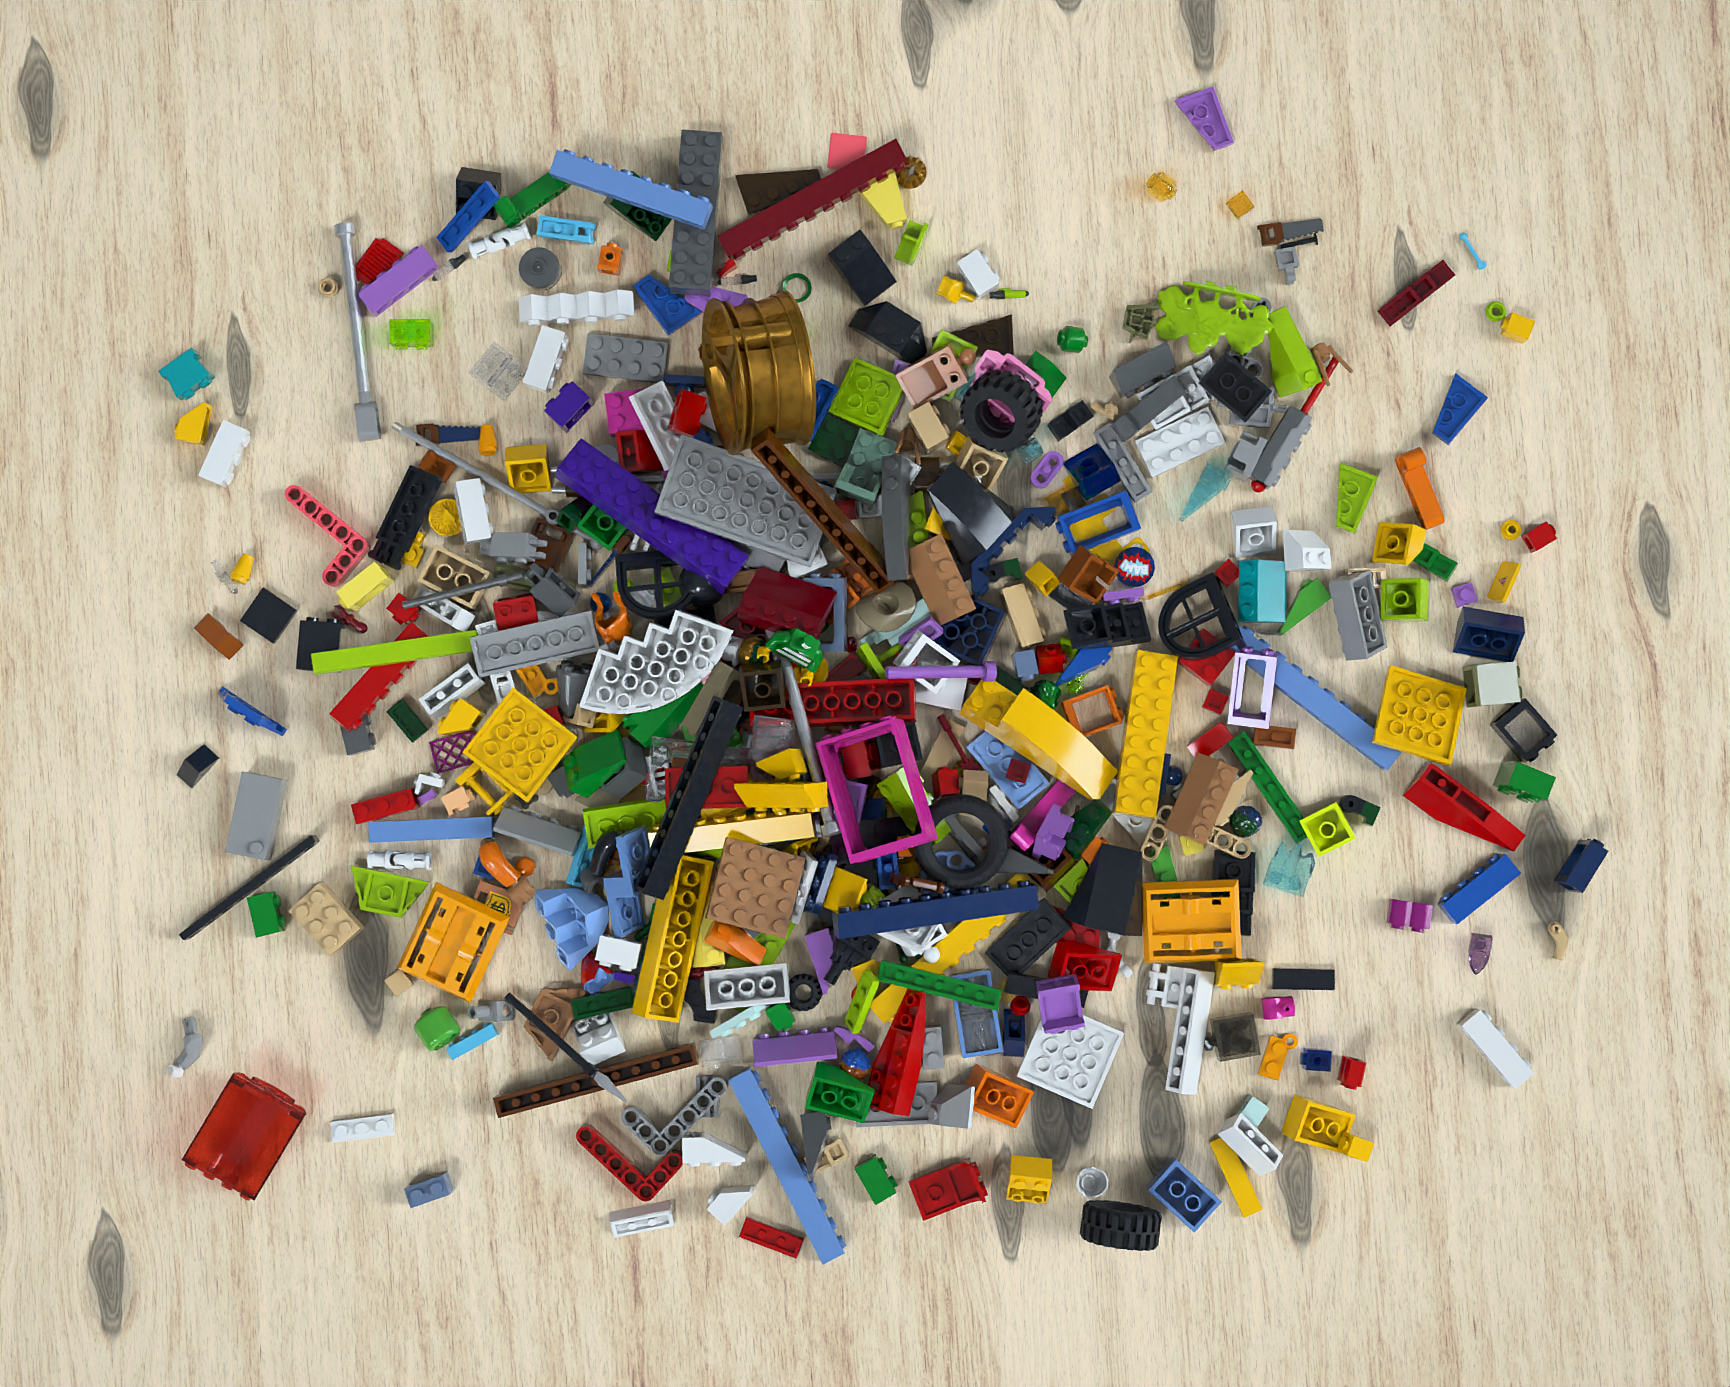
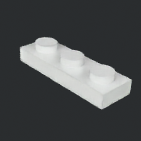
M393 1114L330 1122L333 1143L395 1134Z

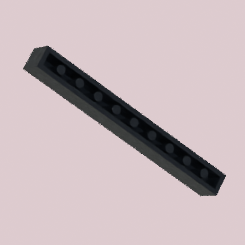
M713 695L634 885V888L641 893L664 900L666 893L669 891L673 876L685 852L688 840L693 833L695 823L701 814V809L709 794L712 782L717 775L720 763L725 756V751L741 717L743 707Z

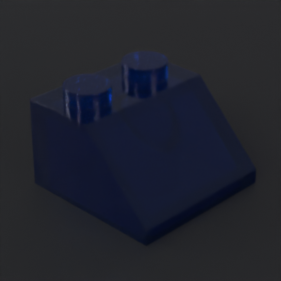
M1098 443L1063 462V466L1076 489L1086 501L1121 481L1115 464Z

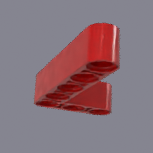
M591 1124L581 1126L576 1133L577 1141L638 1199L644 1202L653 1199L683 1165L682 1152L671 1150L646 1176ZM589 1130L592 1135L591 1139H584L581 1131ZM604 1144L607 1149L606 1153H599L596 1150V1145ZM677 1156L680 1159V1163L672 1165L669 1162V1157ZM619 1158L622 1162L621 1167H614L611 1164V1159ZM663 1171L666 1174V1179L658 1180L655 1177V1172ZM626 1173H635L637 1180L629 1181L626 1178ZM643 1186L650 1187L652 1194L644 1195L641 1192V1188Z

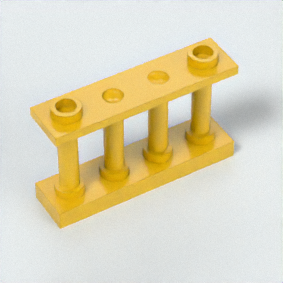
M475 762L455 780L460 786H471L491 807L486 812L488 816L493 814L497 816L502 811L503 805L515 794ZM480 770L482 772L485 771L506 793L498 802L476 781L475 775Z

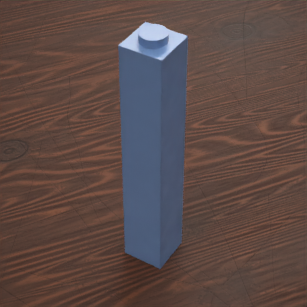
M494 817L368 822L369 843L495 837V833L498 832L493 831L496 823Z

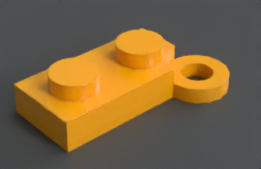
M538 665L515 669L534 698L543 692L549 695L558 692L557 680L546 679ZM549 683L555 684L554 690L550 691L548 689Z
M1292 1033L1283 1035L1282 1039L1270 1035L1257 1074L1278 1081L1288 1049H1294L1298 1045L1297 1037ZM1287 1038L1293 1039L1292 1045L1286 1044Z

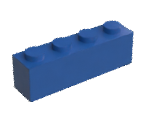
M1497 853L1488 859L1489 863L1485 867L1480 866L1475 869L1470 879H1463L1456 885V890L1452 893L1449 891L1440 898L1442 901L1437 905L1453 924H1459L1521 874L1506 854L1499 855Z

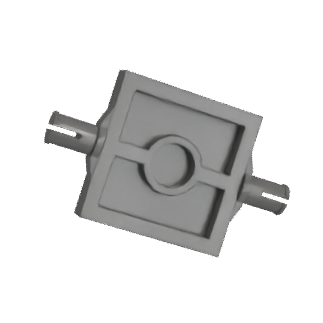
M1268 387L1272 390V393L1246 423L1229 410V424L1270 428L1273 413H1286L1287 405L1275 404L1273 398L1274 387ZM1217 400V407H1225Z

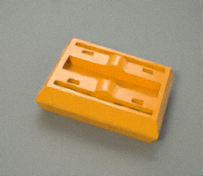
M1238 879L1142 883L1144 963L1242 960ZM1230 891L1229 897L1219 895L1218 897L1208 896L1200 898L1199 893L1192 894V892ZM1187 892V894H1180V898L1151 899V894ZM1218 899L1221 902L1220 904H1212V901ZM1166 901L1169 903V906H1160V903ZM1220 941L1223 943V946H1214V943ZM1168 943L1171 944V948H1162V945ZM1215 948H1225L1219 951L1215 950ZM1156 950H1169V951H1168L1167 953H1165L1164 951H1156Z
M436 882L397 969L471 1003L510 917ZM443 898L431 927H428L429 921L437 907L436 903ZM441 908L446 909V911L443 910L442 913L439 914ZM491 921L495 923V926L482 953L480 952L483 944L481 941ZM426 931L428 933L415 962L412 963L416 953L415 949L419 947L423 934ZM478 956L480 960L467 987L464 988L461 984L471 963Z

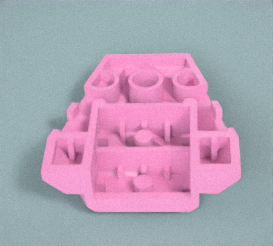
M987 350L975 366L974 372L976 373L971 386L979 377L987 372L1001 370L1002 373L1004 370L1011 371L1012 375L1018 374L1022 376L1021 379L1029 381L1031 383L1030 387L1032 389L1035 388L1038 393L1037 398H1040L1042 403L1040 407L1043 410L1042 414L1053 400L1049 391L1044 388V379L1011 354L1007 353L1003 356L997 351ZM988 399L989 409L998 420L1010 424L1015 423L1014 415L1005 403L996 399Z

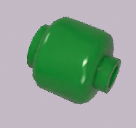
M1065 326L1062 330H1059L1057 345L1060 346L1062 351L1080 353L1083 348L1087 347L1088 336L1085 335L1083 328Z

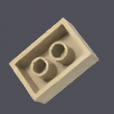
M435 545L417 581L438 592L492 579L494 574ZM486 589L452 597V599L476 610Z
M325 882L318 883L289 910L293 917L329 956L338 953L365 928Z

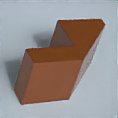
M209 613L194 627L202 637L229 660L243 646L241 641L229 633L223 624Z

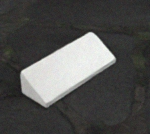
M670 1201L610 1212V1225L614 1238L675 1226Z

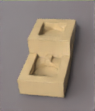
M840 1138L825 1146L816 1174L850 1157ZM804 1156V1157H802V1160L804 1161V1163H805V1165H806V1167H807L806 1157Z

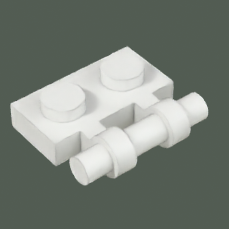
M1153 963L1152 971H1149V977H1151L1149 989L1146 990V995H1148L1147 1004L1155 1005V999L1159 997L1161 998L1160 1006L1178 1009L1184 968L1167 965L1166 973H1161V964ZM1159 979H1164L1163 991L1157 990Z

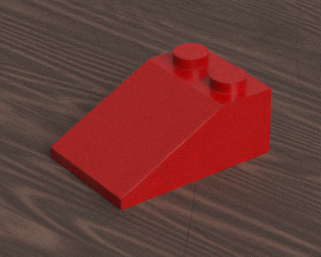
M1057 941L1048 978L1076 974L1080 990L1112 991L1122 955L1080 942Z

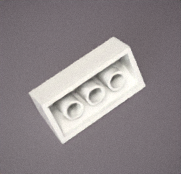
M787 963L704 971L706 1010L790 1002Z

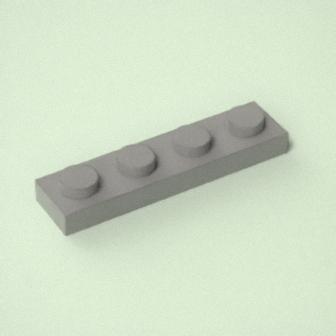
M1109 423L1095 431L1093 435L1135 503L1152 493V490L1124 443L1111 428L1112 423Z

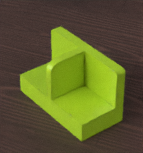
M909 220L905 232L902 234L894 259L913 266L928 230L927 223L921 225Z

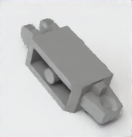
M495 532L491 540L480 542L479 553L496 559L497 563L508 564L509 561H514L517 564H527V562H535V559L546 558V554L536 552V548L547 547L548 542L538 540L537 537L530 533Z

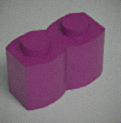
M1390 899L1386 923H1390L1391 928L1403 930L1404 926L1412 927L1411 931L1424 933V929L1430 930L1433 905Z

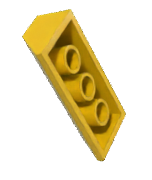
M754 781L734 784L735 790L746 807H755V811H768V808H772V811L778 812L785 811V808H790V812H800L802 808H807V812H819L820 808L828 807L827 782Z

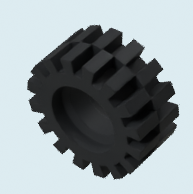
M802 973L795 975L789 980L790 1002L787 1003L793 1009L808 1011L818 1005L822 996V989L816 978L810 974ZM804 984L810 987L812 994L809 999L800 1000L797 998L795 991L799 985Z

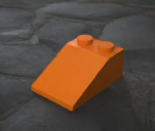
M976 1063L965 1083V1086L975 1087L973 1111L1014 1128H1017L1034 1094L1033 1090Z

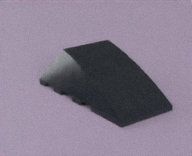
M951 462L926 489L937 514H940L942 518V525L945 531H948L953 549H956L958 552V559L961 564L985 552L1012 523L1013 508L954 462Z
M1101 843L1089 865V869L1082 878L1076 893L1073 895L1062 917L1097 930L1123 936H1142V852Z

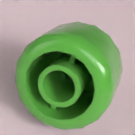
M444 1006L425 1010L414 1025L415 1032L429 1051H436L446 1046L461 1031L449 1010Z

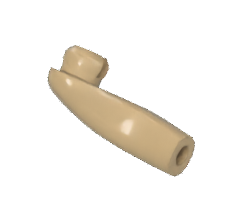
M1554 921L1548 925V931L1555 942L1552 958L1563 961L1569 940L1561 924Z

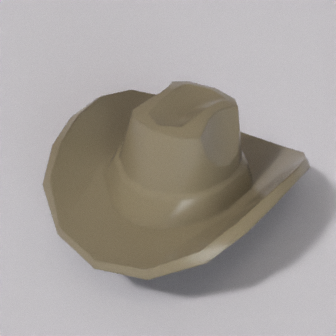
M894 582V585L879 594L874 591L861 598L856 603V613L868 627L879 632H891L902 627L910 620L915 612L916 598L912 589L905 583Z

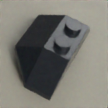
M888 301L858 309L848 325L851 329L904 362L913 364L927 353L921 322Z

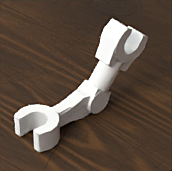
M1107 932L1109 938L1107 950L1116 952L1117 940L1120 939L1121 935ZM1121 960L1119 970L1128 978L1133 972Z

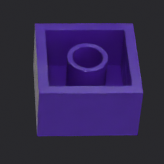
M573 381L570 384L565 383L559 390L560 394L555 399L551 398L546 403V409L544 410L566 433L594 405L591 398Z

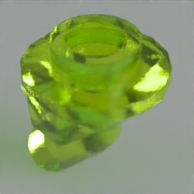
M1087 674L1069 681L1065 687L1069 688L1071 693L1080 694L1081 690H1085L1084 681L1081 680Z

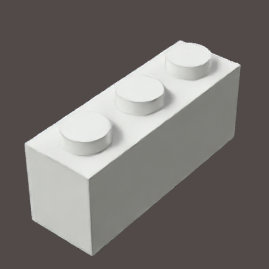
M542 325L523 379L525 386L545 393L554 388L556 382L555 372L560 370L563 361L561 358L562 352L567 350L569 344L568 336L565 332Z
M223 420L198 476L226 488L227 484H230L233 480L235 466H238L241 462L243 448L247 447L250 442V432Z
M480 478L456 481L453 484L464 545L490 540L491 535H493V527L491 523H488L489 506L488 503H484L483 495L486 494L484 483L480 482Z
M467 663L422 696L419 701L431 717L438 719L449 711V707L454 700L458 701L459 698H467L486 683L482 677L479 678L476 668Z
M1242 1113L1226 1119L1218 1132V1135L1259 1176L1276 1170L1283 1157V1154Z

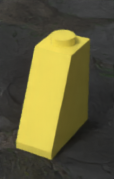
M894 172L888 175L889 178L887 180L871 184V188L863 193L858 192L886 228L892 227V230L904 227L903 224L907 223Z

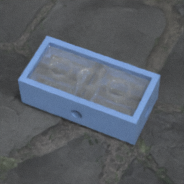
M989 968L949 975L950 977L993 987ZM953 1000L962 1058L1003 1052L997 1011Z

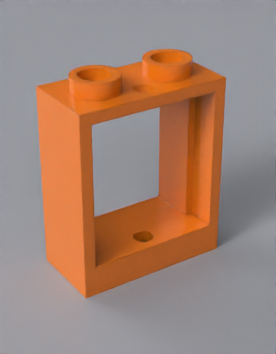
M1109 685L1061 702L1067 721L1084 737L1122 723L1121 719L1124 718L1121 708L1116 707L1114 701L1117 699L1113 688H1109ZM1103 692L1114 721L1082 732L1072 704Z

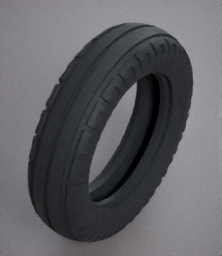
M967 794L946 796L932 803L929 809L935 828L941 820L949 815L957 813L973 815L980 819L987 827L990 834V847L987 855L978 865L970 869L956 870L945 866L937 859L931 842L915 846L914 853L922 870L932 880L944 883L945 887L953 889L973 888L990 880L1002 867L1009 845L1008 831L999 812L985 800ZM919 820L916 824L914 835L921 834L922 829Z

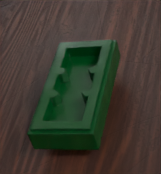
M404 699L399 700L386 711L412 743L429 730Z

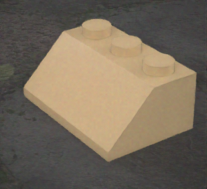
M1024 583L1002 589L1000 596L1019 650L1043 642V637L1046 634L1043 626L1038 625L1036 618L1039 617L1036 606H1032L1029 600L1032 598L1029 587H1025Z

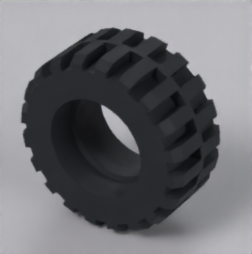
M993 370L979 377L964 394L960 404L962 409L960 417L964 419L962 424L965 429H968V435L971 438L974 437L977 440L976 443L980 446L984 445L986 449L991 451L996 449V452H1004L1005 450L1006 452H1011L1016 448L1022 447L1039 427L1043 411L1040 408L1042 403L1040 398H1037L1038 393L1035 388L1032 389L1030 387L1031 383L1029 381L1021 379L1022 376L1018 374L1012 375L1011 371L1004 370L1002 373L1001 370ZM988 399H996L1005 403L1011 409L1015 423L1010 424L998 420L989 409Z
M1089 1200L1083 1205L1080 1235L1083 1240L1104 1247L1132 1251H1150L1156 1249L1159 1245L1162 1216L1159 1211L1142 1205L1109 1200Z

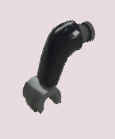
M610 829L599 836L592 854L591 864L582 870L580 874L581 884L585 892L591 895L593 893V886L598 882L604 888L603 878H605L604 872L611 855L618 851L615 837L628 832V829H624L623 832H616L615 829Z

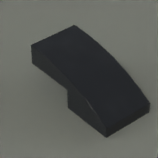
M1082 400L1050 422L1047 427L1059 442L1094 416Z

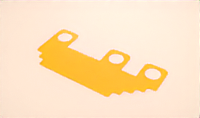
M1084 466L1079 467L1063 479L1066 487L1062 490L1065 493L1062 501L1065 503V506L1061 510L1064 514L1108 498L1106 494H1101L1089 504L1080 493L1094 482L1093 476ZM1080 472L1085 473L1088 476L1087 483L1085 485L1077 484L1075 481L1076 474ZM1115 508L1071 524L1069 526L1071 533L1078 542H1082L1108 532L1109 529L1101 520L1112 513ZM1139 537L1133 539L1124 547L1117 540H1113L1090 549L1093 553L1108 560L1116 568L1119 563L1118 559H1123V552L1128 557L1133 555L1131 553V546L1135 543L1141 544L1144 548L1140 558L1146 557L1150 552L1147 545Z

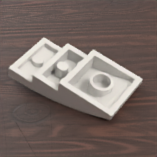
M1211 355L1174 374L1186 388L1187 392L1151 421L1155 430L1216 399L1198 384L1215 363ZM1170 375L1137 394L1139 401L1142 402L1174 375Z

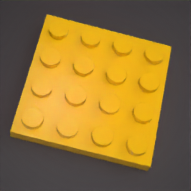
M1393 665L1388 666L1372 743L1443 765H1451L1467 688Z
M512 687L462 753L528 803L579 737Z

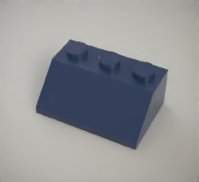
M1463 606L1457 621L1453 652L1513 662L1525 634L1524 618Z

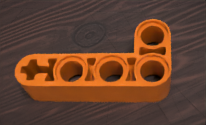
M1418 447L1395 457L1396 466L1421 527L1428 530L1445 522L1443 513L1423 466L1426 464L1423 450Z

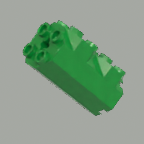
M700 682L689 692L668 704L643 712L626 714L622 719L624 722L623 727L625 729L630 727L628 732L645 748L649 749L652 747L649 751L654 754L681 725L704 686L703 683Z

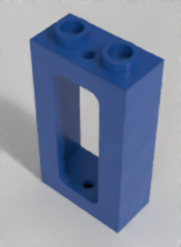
M1127 490L1061 515L1057 518L1058 522L1055 523L1058 533L1063 534L1065 539L1062 542L1066 553L1070 552L1071 557L1080 545L1090 550L1141 529ZM1115 507L1122 508L1127 521L1126 525L1079 543L1074 541L1069 529L1071 524Z

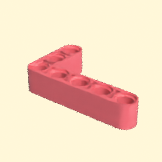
M290 485L285 490V498L344 546L322 573V579L325 584L339 587L369 552L370 544L363 536L306 490L297 485ZM299 490L300 497L297 500H293V492ZM315 503V504H316V509H315V511L312 512V513H309V512H308V506H309V504ZM330 515L332 518L331 523L324 525V518ZM346 528L348 531L347 536L340 538V530ZM362 541L363 548L359 551H356V542ZM349 556L350 564L343 567V558ZM336 572L337 580L331 583L329 576L331 573Z

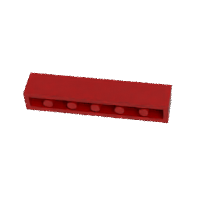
M410 622L393 642L429 636ZM417 660L370 667L329 713L330 718L347 732L356 731L363 723V717L366 714L370 715L377 706L375 704L379 699L384 700L390 693L389 688L393 684L397 685L404 677V671L407 668L410 670Z

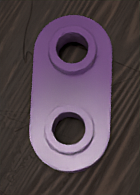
M1051 451L1043 457L1030 477L1034 487L1041 489L1049 485L1063 465V457L1060 453ZM1050 459H1054L1056 461L1055 466H1051L1049 464ZM1038 475H1042L1044 477L1043 482H1039L1037 480Z

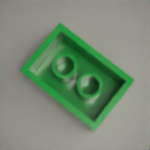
M1520 762L1501 763L1493 786L1498 787L1497 791L1500 793L1517 795L1516 799L1522 802L1539 803L1540 801L1548 800L1556 777Z

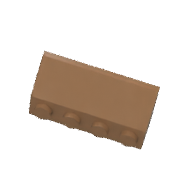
M942 534L909 549V568L932 618L940 626L976 609Z
M1197 753L1164 828L1200 845H1205L1239 769L1217 759Z

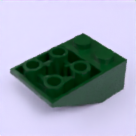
M630 171L633 173L632 176L640 178L634 171ZM607 197L603 202L618 216L654 241L658 240L672 220L671 218Z

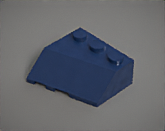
M976 598L975 600L972 599L976 607L974 611L941 625L943 634L933 640L955 658L971 665H981L983 661H986L1007 616L1006 611Z

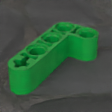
M548 172L512 198H509V196L500 198L493 207L506 226L511 228L566 191L572 184L552 178Z

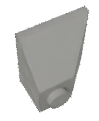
M949 1083L930 1102L928 1124L971 1129L975 1087Z

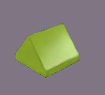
M1061 635L1058 642L1061 646V651H1065L1066 656L1073 659L1078 649H1072L1070 638Z

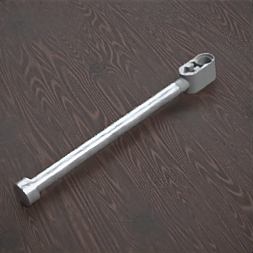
M338 223L334 225L335 237H338L340 240L359 403L354 405L357 434L360 442L381 439L379 412L376 401H371L352 245L355 227L353 223Z
M765 630L767 641L775 634L774 632ZM770 651L773 661H782L785 687L812 781L825 782L792 663L790 660ZM828 790V807L820 808L824 825L821 826L823 837L841 833Z

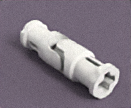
M525 222L515 228H506L487 235L480 241L469 242L468 246L475 260L478 256L486 253L492 254L514 246L516 242L526 238L529 240L531 236Z
M369 850L367 864L368 869L373 867L404 869L406 867L408 870H413L414 868L431 870L432 854L431 852H427V854H414V852L404 853L399 851L374 853L372 850Z

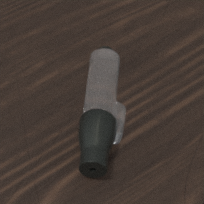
M463 254L455 259L451 258L444 263L443 268L433 274L432 280L439 281L451 271L457 269L467 259Z
M738 273L735 274V277L721 278L717 283L721 286L757 282V276Z

